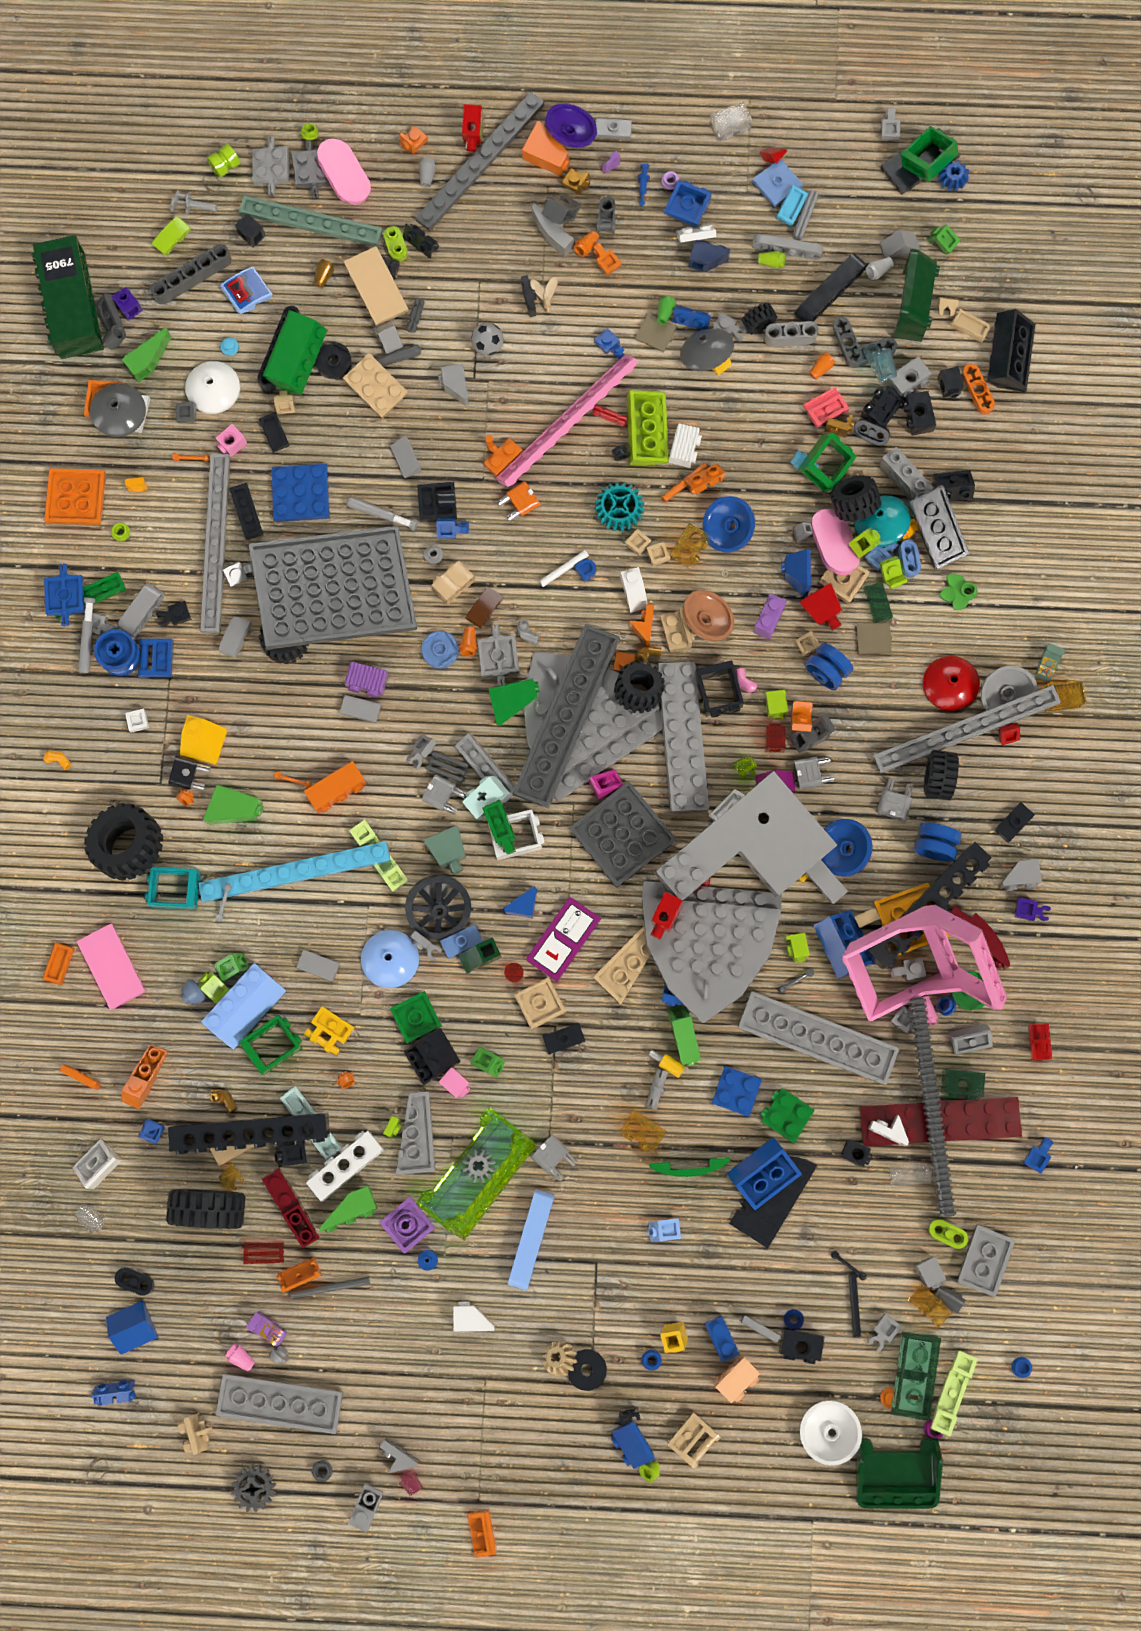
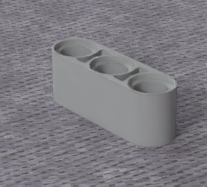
M811 321L773 323L767 326L764 341L766 345L771 347L809 345L816 341L819 328L816 323ZM811 331L813 334L808 335L806 332ZM792 332V333H794L795 335H794V336H790V335H788L787 333ZM774 333L777 336L771 337L769 334Z
M149 583L144 585L119 620L118 628L132 637L138 636L162 603L165 593Z

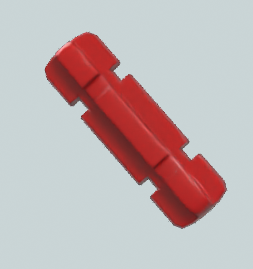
M600 405L594 406L593 415L597 417L602 416V419L612 423L617 422V425L625 427L628 421L627 416L618 415L619 413L607 408L602 409L603 407Z

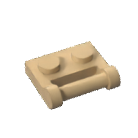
M693 1412L669 1440L667 1445L695 1469L699 1465L698 1461L715 1441H719L721 1436ZM704 1432L709 1434L698 1450L690 1457L687 1454Z

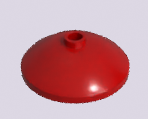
M940 657L933 661L924 673V693L927 699L939 709L945 711L965 709L976 699L979 693V675L974 666L961 657ZM950 678H956L957 682L953 683Z

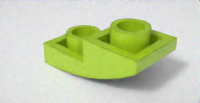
M177 216L158 234L152 244L164 255L168 256L178 242L181 243L192 228Z

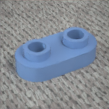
M912 540L903 541L898 546L902 573L906 577L912 578L921 571L918 547Z

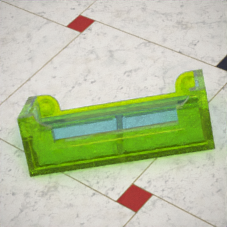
M490 1107L480 1117L482 1128L434 1191L429 1189L422 1192L416 1202L418 1206L443 1227L464 1241L537 1146L534 1141ZM475 1149H477L479 1156L481 1150L484 1149V1158L491 1153L492 1157L488 1162L496 1161V1164L490 1165V1168H494L496 1171H488L491 1179L484 1175V1183H481L479 1176L476 1183L473 1182L474 1175L467 1179L466 1176L470 1171L463 1172L462 1170L468 1167V1165L462 1163L463 1160H471L467 1157L468 1153L475 1157L473 1153ZM483 1161L474 1164L476 1166L474 1167L475 1171L478 1169L482 1171L484 1169L482 1166L484 1165Z

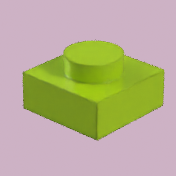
M392 1116L383 1134L391 1138L393 1135L397 1136L402 1126L399 1124L401 1120Z

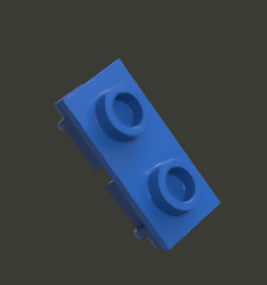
M680 305V307L676 306L674 309L672 322L703 330L708 328L711 315L708 312L698 310L692 312L691 308Z
M122 1380L114 1384L101 1383L94 1387L91 1398H94V1404H98V1406L113 1404V1397L115 1396L117 1403L131 1402L132 1399L136 1398L135 1391H132L135 1381Z

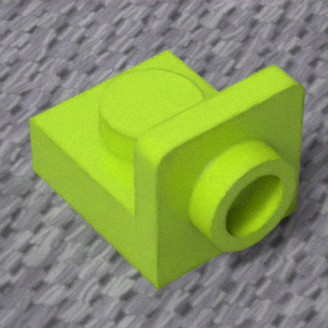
M897 556L879 562L883 581L889 588H898L908 582L902 573L900 560Z
M212 971L205 973L199 979V988L216 1004L230 990Z

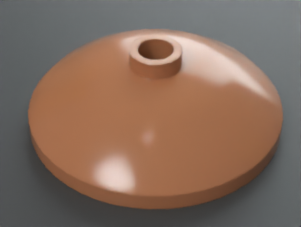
M706 590L695 591L685 599L683 604L684 619L697 636L708 641L717 642L726 639L731 634L734 628V616L724 599Z

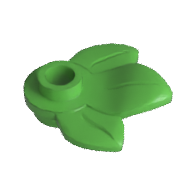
M947 575L946 578L949 586L943 589L939 596L944 601L953 602L954 610L964 609L968 605L969 600L976 597L977 587L971 582H966L961 575ZM964 590H970L971 594H966Z

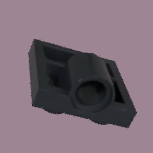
M454 482L417 485L420 522L436 521L437 518L457 519Z

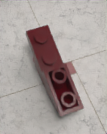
M956 906L952 908L951 914L983 931L996 968L1007 969L1010 966L1008 955L1000 939L987 922L977 913L969 917Z
M280 1168L262 1178L263 1183L282 1212L283 1218L302 1249L318 1240L320 1237L309 1215Z

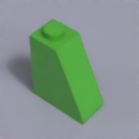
M216 785L203 821L209 825L256 821L257 817L261 816L263 812V802L258 798Z
M684 1005L666 1009L681 1064H696L697 1061L701 1060L688 1009Z

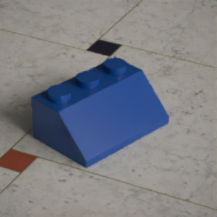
M852 909L830 916L813 925L816 935L823 945L824 952L828 956L833 971L838 978L849 975V971L842 959L848 945L864 936L857 924ZM868 949L860 952L865 967L875 963L865 953Z
M773 1137L727 1172V1175L752 1208L756 1210L801 1176L802 1173Z

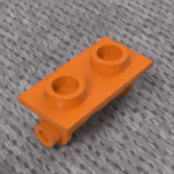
M716 463L685 479V481L690 486L691 494L697 495L707 489L706 484H709L711 487L722 482L726 473Z

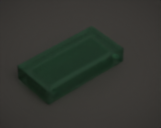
M883 582L865 586L864 591L874 623L892 619L893 615Z

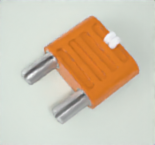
M525 481L507 491L504 497L497 500L498 506H502L510 501L516 509L507 515L509 521H512L519 515L522 517L540 506L538 499Z

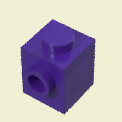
M127 287L118 290L112 296L114 303L128 321L143 311L139 302Z

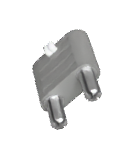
M815 756L793 761L799 790L822 786V783L834 781L833 775L821 777L819 765L831 762L830 757L817 758Z
M436 774L427 787L422 801L441 811L446 810L456 814L457 808L447 803L453 793L464 798L466 792L457 788L456 784Z
M888 779L886 789L882 791L876 812L906 821L912 802L910 796L913 786L907 784L904 795L892 792L895 781L892 780L891 782V779Z
M553 1134L531 1156L548 1174L551 1173L559 1181L564 1176L555 1166L563 1158L572 1166H575L573 1162L576 1164L578 1162L568 1153L570 1150Z

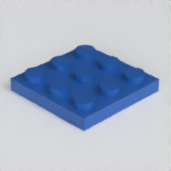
M327 464L271 467L274 522L330 519Z

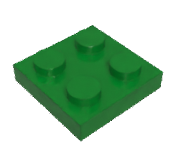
M425 991L390 1008L407 1044L442 1027Z

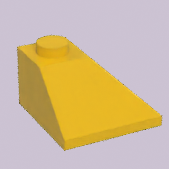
M187 715L181 734L180 756L217 765L228 729L208 720Z

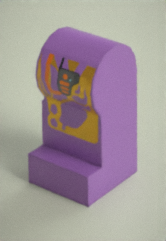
M260 1311L254 1314L246 1326L248 1330L261 1336L276 1347H279L288 1333L279 1324Z

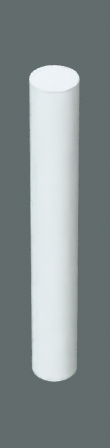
M585 550L541 579L539 581L542 587L546 586L574 567L575 564L589 556Z

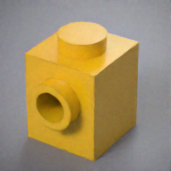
M684 1321L665 1324L660 1333L665 1353L685 1350L688 1337Z

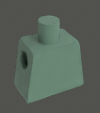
M457 825L424 839L427 848L441 868L449 866L452 875L463 871L459 861L465 859L466 856Z

